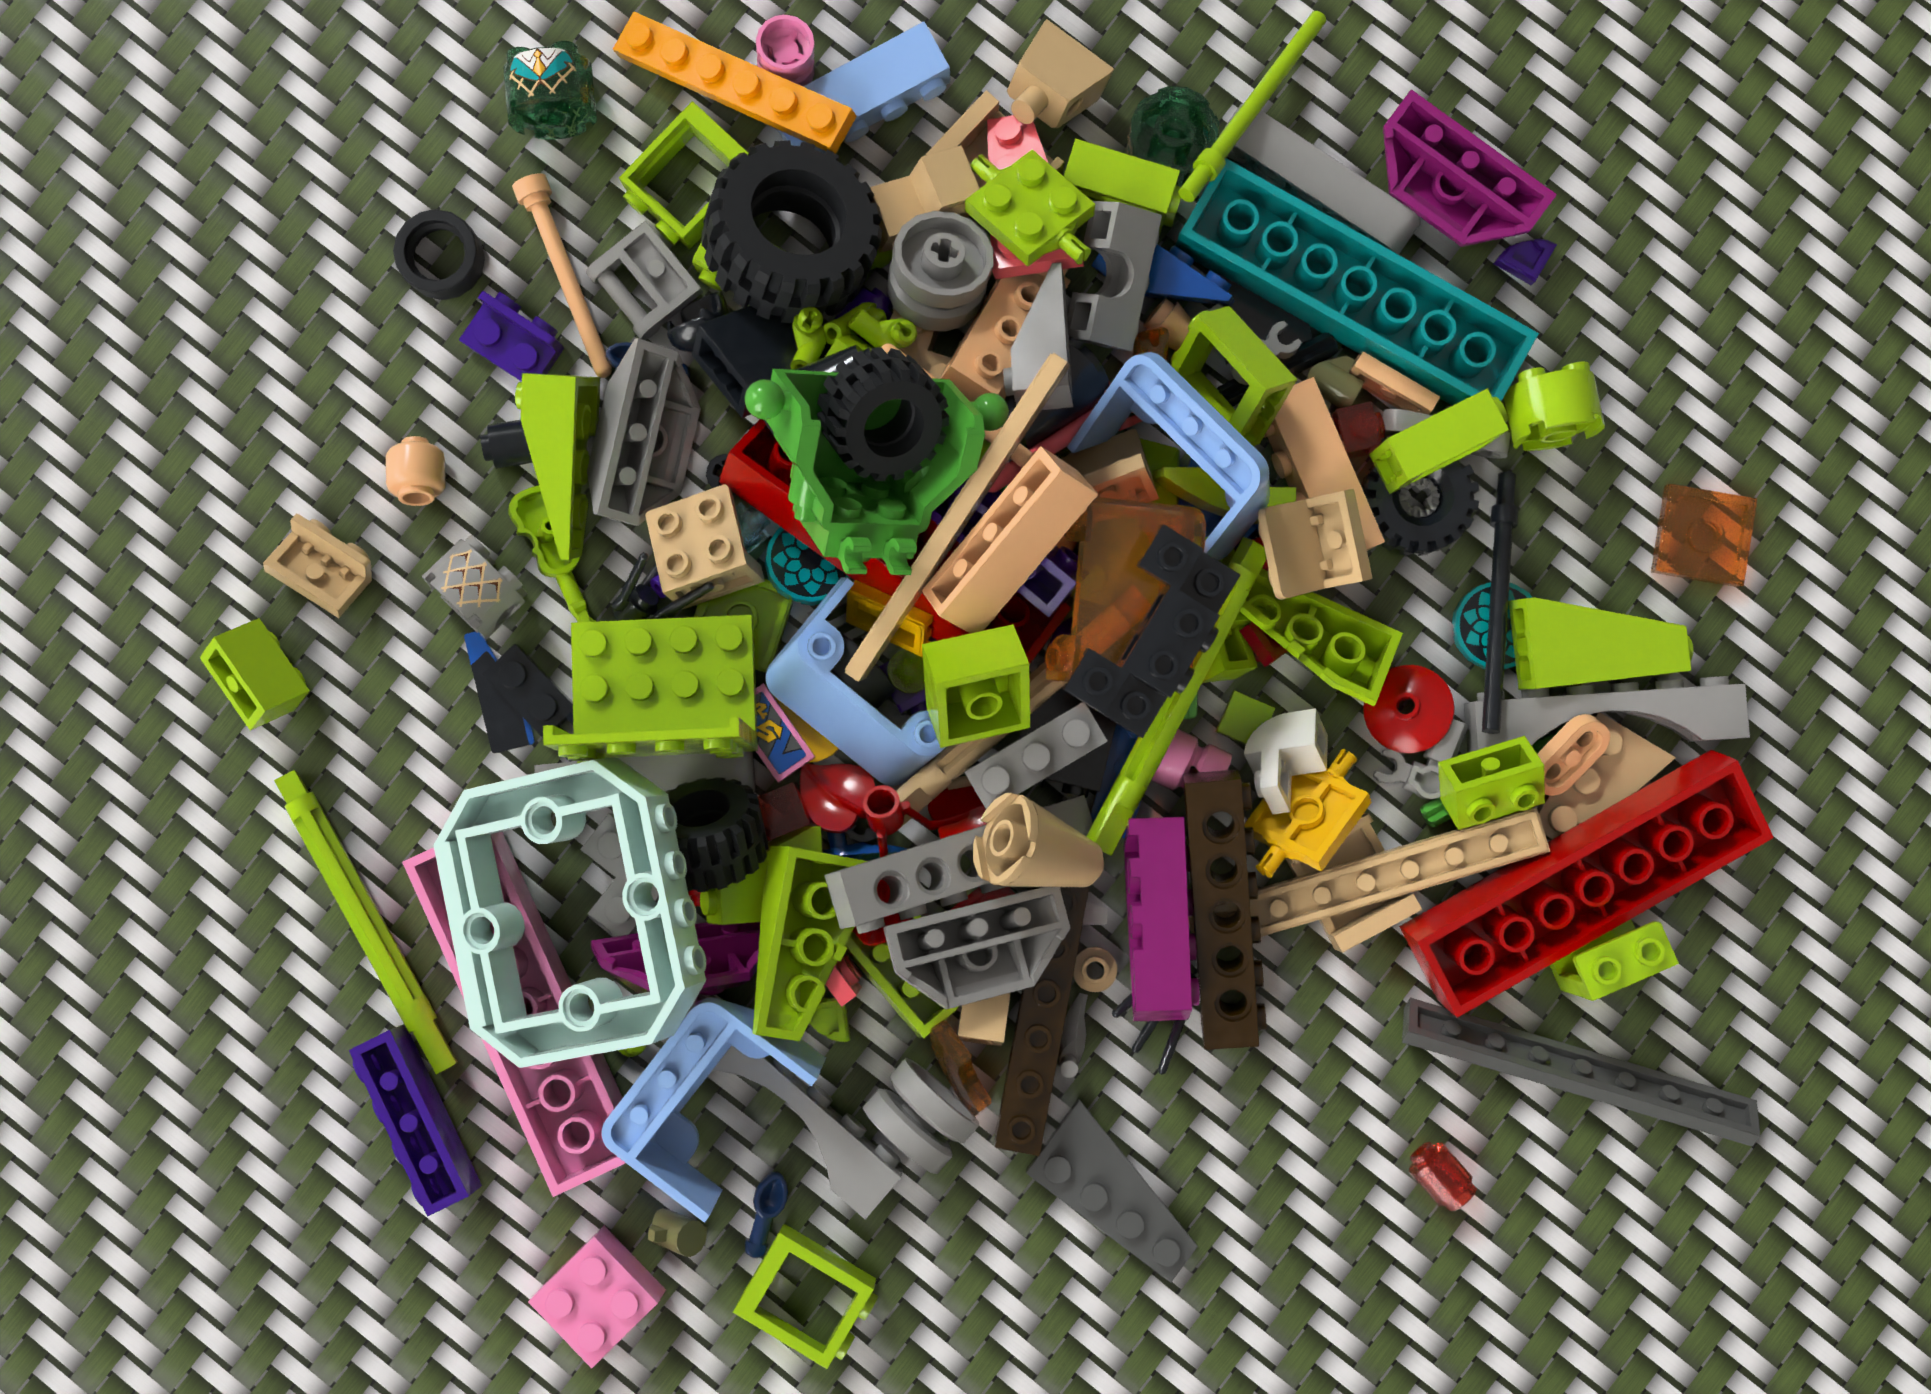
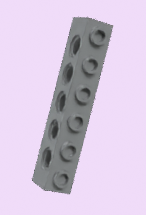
M1084 795L1043 807L1085 836H1087L1093 824ZM986 825L824 875L840 929L856 926L858 934L869 932L886 926L883 917L895 913L899 914L900 920H905L927 913L925 904L940 899L942 907L967 900L966 890L980 886L982 894L1007 887L995 886L989 881L981 879L973 863L975 835L982 837ZM963 854L971 862V873L969 876L964 874L960 866ZM922 867L926 868L931 875V885L928 890L921 885L919 880V872ZM880 880L885 881L890 889V898L887 903H884L877 894V885Z

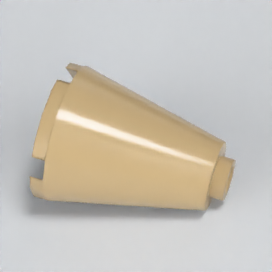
M1014 793L1001 795L990 804L980 820L987 824L982 837L975 835L973 863L978 876L995 886L1088 887L1103 872V852L1097 843L1024 795Z

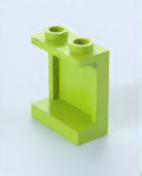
M1632 919L1551 964L1550 968L1561 991L1594 1001L1679 964L1660 922L1653 921L1636 929Z

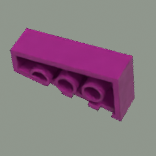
M1184 817L1129 818L1123 851L1133 1022L1188 1020L1192 1012V1006H1199L1198 978H1191L1190 961H1196L1195 933H1189L1188 916H1193L1192 889H1187V873L1190 872L1189 848L1185 846Z

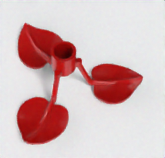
M840 763L829 765L805 764L801 767V798L811 821L816 826H821L823 831L844 833L853 827L857 817L867 818L869 827L877 833L880 857L888 855L887 835H891L901 828L904 822V815H908L928 830L938 829L940 839L987 824L980 821L986 808L973 786L948 790L947 787L928 804V812L933 819L931 821L911 808L909 801L900 802L898 793L892 787L886 785L875 786L872 776L859 766ZM880 880L877 885V894L884 903H887L890 898V889L885 881ZM895 913L883 917L885 925L889 926L912 920L913 917L900 920L899 914ZM855 926L852 931L864 945L875 946L887 942L883 927L858 934L857 927Z

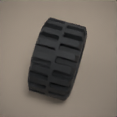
M882 347L871 348V353L868 356L862 351L852 354L854 361L848 365L844 361L839 363L835 367L839 372L836 377L833 378L828 375L823 384L828 390L827 393L819 394L817 404L823 411L817 413L818 420H821L822 433L849 469L853 468L857 475L863 478L871 475L875 481L885 482L887 475H891L894 480L904 478V472L909 469L916 473L922 469L920 463L925 458L930 461L934 458L937 452L933 448L936 444L943 445L946 434L941 429L942 427L949 426V415L944 410L948 407L945 396L940 392L939 386L916 360L909 355L905 357L900 350L891 348L887 354ZM901 399L899 410L891 421L876 429H865L866 421L876 407L889 400Z
M715 777L713 779H696V781L690 783L685 782L677 785V788L666 791L669 802L677 816L675 831L679 851L684 855L687 864L685 880L688 892L691 890L708 892L709 889L717 888L720 890L727 888V885L739 883L746 879L745 876L747 874H753L759 869V863L764 862L767 857L768 840L759 799L750 786L742 785L741 781L735 779L727 781L725 778Z

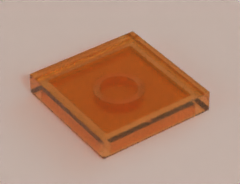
M1675 484L1665 485L1651 573L1733 587L1744 586L1757 498Z

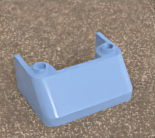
M1153 352L1133 356L1125 362L1067 448L1072 453L1108 441L1112 436H1115L1131 412L1145 423L1158 424L1225 491V499L1230 510L1201 545L1204 549L1203 552L1216 560H1221L1231 553L1258 519L1259 510L1266 508L1269 503L1270 481L1267 461L1163 357Z
M841 577L770 663L765 675L766 685L773 696L879 782L889 786L900 785L918 772L945 747L940 748L927 710L914 713L900 729L830 672L843 655L844 640L840 632L825 619L854 585L850 579Z
M718 998L702 999L692 1007L674 1036L669 1037L605 1120L602 1127L603 1142L613 1154L704 1223L711 1215L723 1189L687 1163L699 1145V1133L696 1126L683 1116L680 1111L731 1046L735 1047L745 1056L754 1059L765 1058L771 1055L810 1086L817 1080L826 1060V1057L802 1039L800 1041L754 1035V1009Z

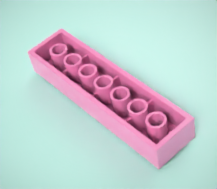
M503 832L491 834L504 903L516 906L524 919L525 930L522 939L513 946L526 1013L530 1015L559 1009L561 994L568 987L572 986ZM433 847L402 863L463 996ZM490 922V928L494 934V927L492 922ZM482 1039L553 1197L625 1164L623 1160L605 1146L602 1139V1127L605 1120L623 1098L603 1053L519 1068Z

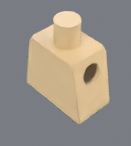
M1046 19L1020 60L1007 89L1009 97L1015 100L1011 105L1012 113L1023 124H1030L1038 117L1051 128H1059L1100 99L1114 68Z
M1010 993L962 1005L957 1040L1001 1047L1005 1038Z

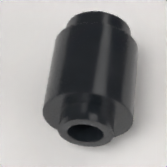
M521 420L487 425L488 434L480 435L485 461L493 460L496 469L533 463Z

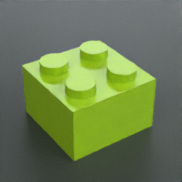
M1013 624L922 644L926 708L940 748L1030 728L1029 662Z

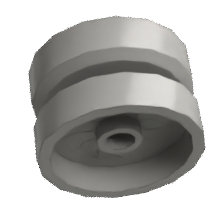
M932 211L916 215L904 224L894 242L892 262L888 273L887 294L894 309L915 326L932 331L945 332L960 328L975 318L984 302L987 283L993 269V247L986 233L972 220L954 212Z
M905 1057L890 1075L892 1086L900 1096L890 1090L878 1088L864 1104L863 1110L872 1123L906 1156L930 1173L938 1174L952 1158L951 1147L943 1135L952 1141L965 1143L979 1127V1121L937 1078L913 1060Z

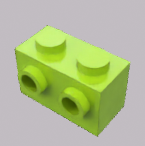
M260 618L214 636L200 656V659L250 731L294 711L310 691L306 686L302 673L292 666L281 650L277 637L267 630Z
M1525 736L1438 762L1440 800L1458 830L1545 804L1544 764Z

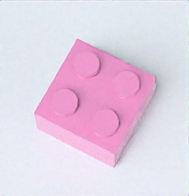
M604 1225L533 1295L528 1303L592 1369L658 1304L666 1289Z

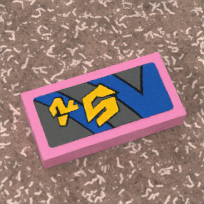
M763 683L756 688L758 751L756 752L776 781L780 783L816 756Z

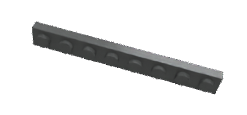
M1411 997L1404 1007L1402 1043L1748 1146H1753L1761 1137L1757 1100L1468 1014H1463L1456 1018L1444 1007Z

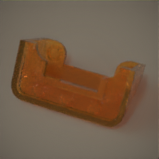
M1096 497L1086 511L1064 535L1067 540L1079 542L1071 635H1059L1048 646L1045 654L1047 666L1046 680L1068 682L1084 656L1083 653L1086 648H1090L1114 664H1117L1162 587L1166 586L1136 566L1138 561L1144 556L1156 536L1159 526L1162 524L1204 549L1206 520L1200 509L1183 505Z

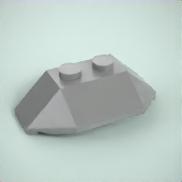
M636 338L609 380L587 468L595 515L639 526L646 520L645 514L647 511L667 505L681 494L701 408L691 382L681 365L683 361L678 351Z
M1042 887L885 926L883 929L895 974L944 1009H950L1035 986L1071 927L1060 887Z

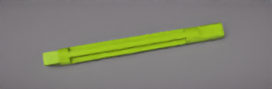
M1243 537L1234 556L1227 565V567L1239 573L1240 577L1218 612L1220 617L1214 625L1219 629L1217 637L1205 653L1201 651L1197 653L1190 665L1195 670L1184 691L1181 694L1174 692L1171 698L1167 697L1145 736L1137 738L1086 836L1101 847L1102 852L1110 856L1113 855L1127 828L1128 819L1133 817L1267 559L1264 546L1254 540Z
M296 770L275 779L274 782L287 803L284 807L407 1031L409 1034L413 1032L436 1075L454 1066L458 1061L435 1021L438 1018L315 794L307 790Z

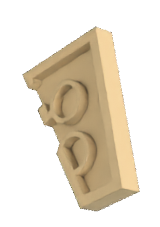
M1600 712L1593 713L1592 716L1608 728L1610 732L1609 745L1606 751L1567 791L1555 796L1545 795V804L1539 805L1537 810L1546 838L1548 840L1556 838L1637 792L1676 757Z

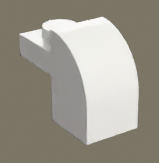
M1316 708L1283 713L1272 717L1261 724L1247 741L1244 755L1254 774L1257 795L1259 798H1265L1272 814L1290 812L1292 776L1327 771L1328 735Z

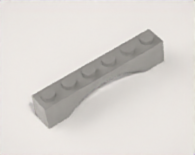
M1728 676L1700 678V687L1684 688L1683 679L1655 681V690L1639 691V682L1610 684V693H1594V685L1566 687V695L1550 696L1549 688L1521 690L1522 698L1505 699L1503 691L1501 730L1498 734L1482 732L1484 692L1477 693V701L1464 703L1465 724L1468 725L1466 731L1467 753L1521 736H1525L1532 746L1540 737L1559 725L1570 721L1572 718L1582 714L1599 712L1624 713L1649 719L1671 729L1688 742L1750 738L1746 685H1729Z
M699 994L693 1002L692 1006L690 1007L689 1011L697 1002H699L702 999H705L706 997L702 994ZM709 995L708 998H717V997H715L714 995ZM669 1038L663 1039L661 1042L665 1044ZM731 1046L713 1069L743 1076L765 1086L786 1101L804 1120L817 1141L827 1167L830 1189L864 1219L871 1214L900 1180L903 1169L898 1164L901 1159L893 1150L884 1143L875 1146L864 1136L867 1130L855 1117L849 1113L842 1117L830 1106L833 1100L822 1088L816 1084L808 1087L795 1076L796 1074L771 1055L765 1058L754 1059L745 1056L735 1047Z

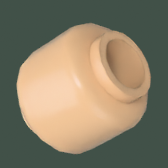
M419 436L406 437L401 443L392 446L386 453V485L388 491L406 505L423 506L432 503L435 497L444 491L446 486L443 451L436 445L430 444L426 438Z

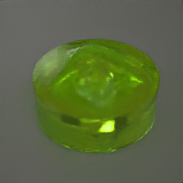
M905 649L895 653L890 659L887 669L888 677L894 687L908 694L924 690L923 657Z

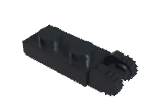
M518 644L511 646L482 674L542 738L543 726L554 725L559 728L567 719L573 725L572 700Z

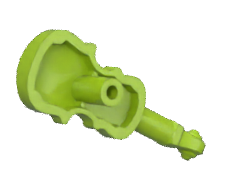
M534 486L519 492L511 499L508 507L511 521L517 527L516 534L518 536H526L531 540L534 547L531 553L536 558L538 570L544 576L556 578L568 609L577 622H596L588 614L586 601L572 573L580 557L571 560L560 559L540 487Z

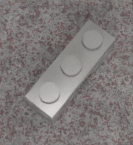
M1093 201L1095 203V215L1088 220L1083 243L1090 249L1100 253L1103 257L1107 269L1106 279L1101 289L1095 294L1072 293L1068 312L1069 336L1073 337V340L1104 348L1133 351L1134 341L1139 331V319L1143 300L1149 285V273L1153 254L1159 240V227L1162 215L1121 202Z
M1082 702L964 773L987 809L1001 795L1005 793L1018 795L1108 741L1089 708Z

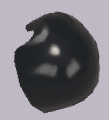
M718 291L709 294L684 307L681 310L682 324L675 326L672 321L667 323V337L675 348L692 353L698 324L731 313L723 293Z

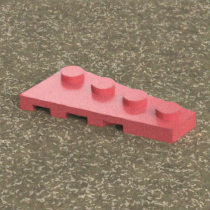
M1014 115L987 119L988 160L999 170L1009 167L1032 149L1047 161L1034 121L1030 124H1023ZM990 234V242L993 247L992 273L995 280L1048 272L1052 263L1061 262L1062 270L1084 267L1083 262L1078 265L1062 249L1042 255L1027 267Z

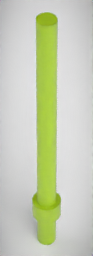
M1313 11L1211 148H1205L1193 163L1194 171L1178 191L1179 196L1184 201L1193 202L1207 182L1214 181L1226 165L1225 158L1325 25L1326 17L1322 12Z

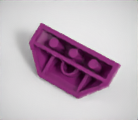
M1412 89L1383 126L1389 195L1409 207L1419 217L1460 247L1529 233L1557 195Z
M707 922L695 924L698 943L706 957V969L704 971L706 982L700 990V994H720L727 988L739 987L751 980L757 971L761 922L727 925L708 924ZM638 933L591 941V949L601 968L638 994L650 992Z

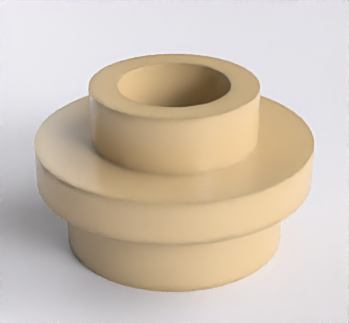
M1089 947L1079 952L1076 957L1073 974L1076 983L1082 989L1089 992H1101L1109 988L1117 976V964L1114 957L1107 950L1100 947ZM1091 962H1100L1103 965L1102 975L1098 978L1089 977L1086 972L1087 966Z

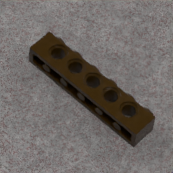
M1238 770L1184 773L1204 1050L1259 1047L1258 1031L1267 1030L1265 1004L1256 1003L1255 987H1264L1262 960L1253 959V944L1261 943L1259 916H1251L1250 900L1258 899L1256 872H1248L1247 855H1255L1253 827L1245 828L1244 810H1252L1250 783H1242ZM1216 812H1226L1232 816V821L1225 829L1215 830L1207 825L1209 817ZM1219 857H1229L1235 861L1233 869L1225 874L1215 873L1210 867L1212 862ZM1229 901L1238 906L1235 914L1227 918L1219 917L1214 913L1215 907L1221 902ZM1225 946H1235L1241 950L1239 956L1232 961L1221 960L1217 957V953ZM1228 990H1238L1244 994L1243 998L1235 1004H1226L1220 1000L1222 994Z
M1090 886L1060 887L1071 929L1059 944L1035 986L1022 989L994 1136L995 1148L1040 1156Z

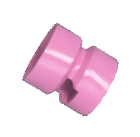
M778 15L765 21L759 28L756 37L757 66L800 86H805L812 82L814 76V38L808 25L798 17L790 15Z
M1178 729L1151 781L1172 791L1178 787L1184 788V773L1228 770L1232 754L1212 744L1202 748L1198 745L1197 737Z

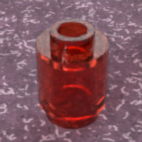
M1426 1142L1418 1147L1410 1156L1412 1164L1409 1168V1173L1438 1206H1445L1450 1212L1458 1210L1476 1193L1477 1188L1472 1183L1473 1176L1443 1142L1434 1145L1431 1142Z

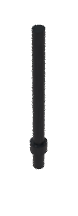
M1501 472L1498 474L1496 505L1491 507L1490 526L1494 528L1482 716V732L1488 734H1498L1501 730L1513 529L1518 526L1519 508L1514 505L1516 474L1512 472Z

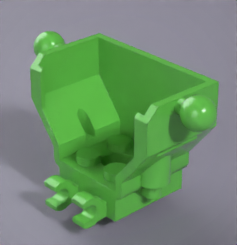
M773 369L771 380L762 379L752 383L745 394L747 410L754 417L766 420L774 433L775 439L792 462L788 499L794 504V517L802 523L824 557H836L840 560L846 574H866L867 568L863 562H867L871 558H882L891 575H911L912 569L908 565L907 559H913L914 553H916L918 534L926 531L932 512L977 471L985 431H994L1001 428L1009 416L1008 405L1004 398L998 394L985 393L980 395L975 401H969L950 379L932 378L941 389L940 392L945 396L948 407L944 410L949 415V426L941 428L946 434L943 445H935L933 449L937 454L931 461L925 458L920 463L922 469L916 473L909 469L904 472V478L894 480L891 475H887L885 482L875 481L871 475L863 478L857 475L853 468L849 469L822 433L821 420H818L817 413L823 411L817 404L819 394H825L828 391L823 385L828 375L835 378L838 372ZM901 399L889 400L876 407L869 415L865 429H876L891 421L899 410Z

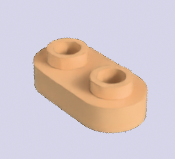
M1582 714L1572 718L1537 753L1544 764L1545 795L1555 796L1567 791L1606 751L1610 742V732L1594 716Z

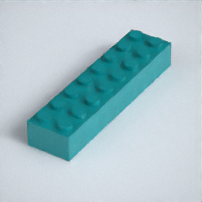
M1225 158V167L1214 181L1208 183L1182 228L1175 244L1177 248L1184 251L1200 265L1230 279L1308 323L1309 326L1321 333L1326 332L1333 335L1337 342L1359 354L1362 352L1369 354L1439 395L1441 400L1451 406L1487 388L1492 398L1497 397L1502 401L1539 335L1538 332Z

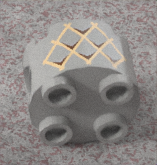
M470 535L465 541L460 539L422 575V578L432 589L435 588L441 594L440 597L469 626L487 640L525 603L523 598L528 593L522 588L523 584L505 566L497 571L493 567L496 562L489 556L490 552L473 535Z

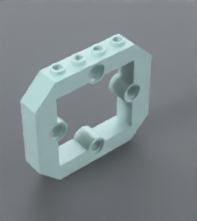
M618 757L594 759L466 789L462 792L434 843V851L470 1029L519 1068L649 1045L674 1036L706 982L704 973L706 957L702 947L699 946L696 934V908L688 895L685 880L687 864L684 855L679 851L675 831L677 827L676 812L670 804L666 792ZM612 807L627 882L622 892L623 903L627 912L636 921L650 992L623 997L620 988L614 981L608 978H595L568 987L561 994L559 1009L527 1015L513 946L522 939L525 930L524 919L516 906L504 903L491 834L522 827L524 834L537 844L567 841L578 837L583 831L586 823V812ZM552 811L555 813L556 816L555 827L551 821ZM653 885L659 893L658 903L653 900L651 895ZM490 922L493 924L494 934L491 931ZM588 997H590L594 1003V1012L590 1009V1006L588 1004Z

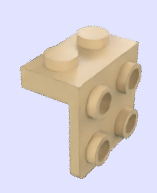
M1354 489L1270 506L1259 510V535L1263 541L1267 558L1269 582L1277 599L1291 598L1325 588L1373 579Z

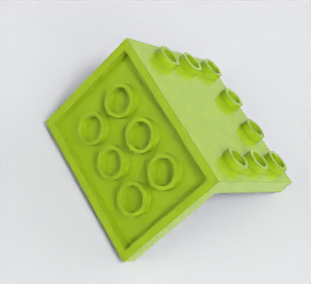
M752 615L571 623L573 734L554 725L543 726V745L557 750L559 757H568L569 761L581 763L594 759L705 753L714 754L716 758L744 757V752L758 751L754 619Z

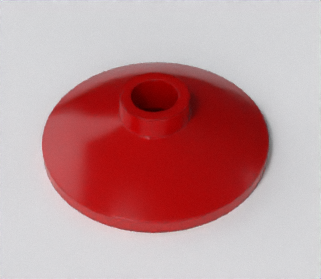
M1402 665L1389 669L1376 704L1372 706L1364 702L1363 712L1369 732L1382 746L1399 753L1413 754L1434 747L1446 736L1454 719L1455 705L1451 690L1438 674L1422 666ZM1404 699H1411L1415 703L1414 710L1409 714L1399 712V704Z

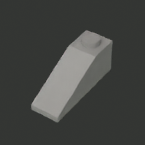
M1061 262L1051 264L1010 349L1011 367L1003 369L1006 396L1014 395L1016 405L1050 353L1053 354L1054 352L1071 365L1066 286ZM1071 366L1042 410L1073 407Z

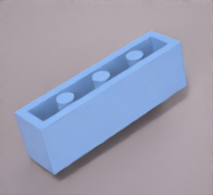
M922 22L803 87L853 109L857 117L844 139L846 142H853L863 137L869 131V126L880 120L892 121L903 115L907 111L908 105L921 98L924 101L931 100L943 93L947 87L946 85L950 83V67L926 23ZM778 130L783 140H790L792 146H800L801 142H804ZM815 146L814 150L826 153V151Z

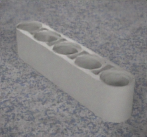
M1244 103L1239 105V107L1237 108L1229 122L1232 120V118L1235 116V114L1238 112V110ZM1263 111L1259 112L1227 155V157L1253 174L1398 255L1420 225L1418 215L1409 207Z
M753 751L744 752V757L716 758V755L710 753L619 758L664 792L677 788V785L685 782L690 783L696 781V779H713L715 777H722L727 781L732 779L741 781L742 785H748L753 791H756ZM577 761L534 765L535 773L577 764Z

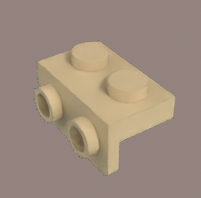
M296 513L290 520L292 532L263 562L264 571L332 615L340 618L372 581L369 556L356 544H345L334 537L331 531L320 521L315 519L309 521Z

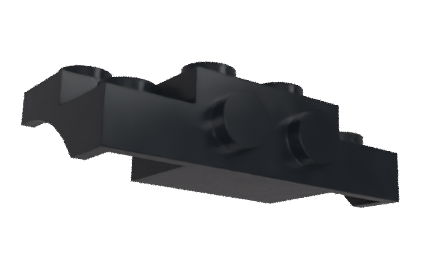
M1164 524L1159 526L1156 536L1136 566L1166 586L1162 587L1117 664H1114L1090 648H1086L1083 653L1084 656L1069 681L1062 688L1140 738L1145 736L1167 697L1171 698L1174 692L1181 694L1189 684L1195 671L1190 665L1199 651L1205 653L1217 637L1219 629L1214 625L1220 617L1218 612L1240 577L1239 573L1203 552L1204 549Z

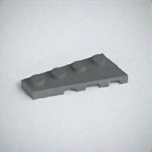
M1078 1098L1041 1148L1040 1156H1035L1026 1168V1174L1171 1283L1198 1247L1196 1242Z

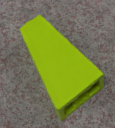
M1536 597L1508 601L1518 690L1692 671L1690 661L1693 658L1694 650L1693 643L1687 635V626Z

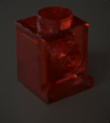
M1372 401L1336 409L1331 415L1349 459L1370 454L1382 443L1381 439L1385 438V425L1380 412L1374 413Z

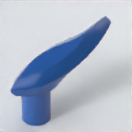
M827 832L830 849L824 850L823 853L864 861L880 858L879 845H871L865 842L847 845L845 832ZM887 845L888 855L907 849Z

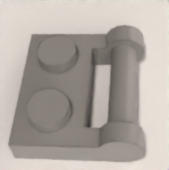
M646 220L596 259L586 270V274L593 283H600L634 325L633 332L638 338L643 340L651 338L664 323L703 293L701 287ZM621 263L626 266L657 304V307L648 314L614 274L615 268Z

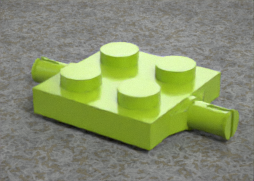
M1033 149L1009 167L1000 170L983 154L978 155V159L975 158L970 165L972 171L984 180L986 184L965 199V211L1027 267L1042 255L1057 249H1062L1078 265L1082 264L1083 260H1087L1091 249L1074 234L1081 225L1095 215V203Z

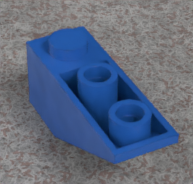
M1158 244L1156 245L1149 273V285L1144 297L1167 298L1169 300L1206 304L1221 303L1225 306H1232L1235 301L1233 296L1228 293L1232 285L1210 270L1206 276H1203L1191 268L1195 260L1173 245L1168 252ZM1099 253L1091 266L1106 277V263Z

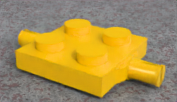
M1341 749L1338 756L1327 768V771L1292 776L1291 808L1289 813L1272 814L1265 798H1263L1245 822V828L1253 827L1254 839L1269 847V850L1256 865V869L1262 875L1272 878L1285 858L1299 860L1322 872L1372 802L1369 793L1349 784L1344 779L1353 764L1357 762V758L1350 751L1346 752L1345 749Z

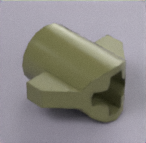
M1347 355L1320 362L1314 365L1308 372L1307 379L1315 378L1328 409L1332 404L1348 412L1365 382L1349 373L1356 360Z
M664 1208L657 1210L648 1232V1240L652 1241L653 1244L686 1257L699 1253L705 1245L707 1238V1226L703 1225L700 1221Z

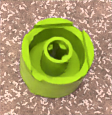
M1585 361L1571 363L1564 366L1560 371L1546 373L1545 368L1541 367L1522 371L1517 375L1519 382L1510 386L1503 398L1513 447L1516 449L1521 444L1524 451L1559 448L1573 444L1571 437L1584 431L1585 437L1588 439L1597 435L1605 428L1595 376L1590 370L1589 363Z

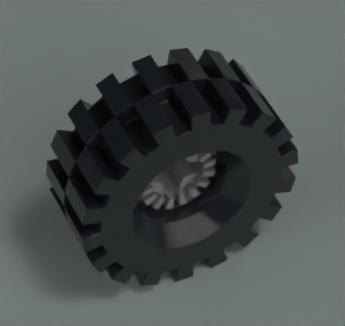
M1459 460L1389 494L1374 464L1370 467V472L1362 481L1361 487H1364L1363 492L1385 540L1382 546L1390 551L1396 548L1400 550V555L1410 556L1413 553H1418V556L1428 555L1455 542L1463 536L1462 532L1470 528L1474 521L1471 515L1478 510L1479 501L1474 500V494L1479 491L1478 481L1471 483L1469 475L1474 473V470L1470 464L1464 467ZM1410 488L1416 493L1423 490L1427 494V498L1423 501L1425 510H1422L1419 506H1414L1413 508L1408 506L1409 504L1406 501L1411 497L1408 491Z

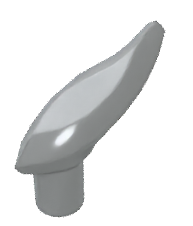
M1079 993L1066 1015L1059 1049L1058 1062L1062 1076L1068 1079L1077 1075L1078 1064L1085 1048L1086 1027L1084 1014L1088 995Z

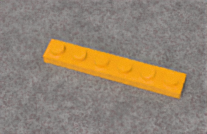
M636 12L632 13L613 47L614 52L628 62L804 142L814 144L824 151L829 150L835 154L837 153L857 117L853 109Z

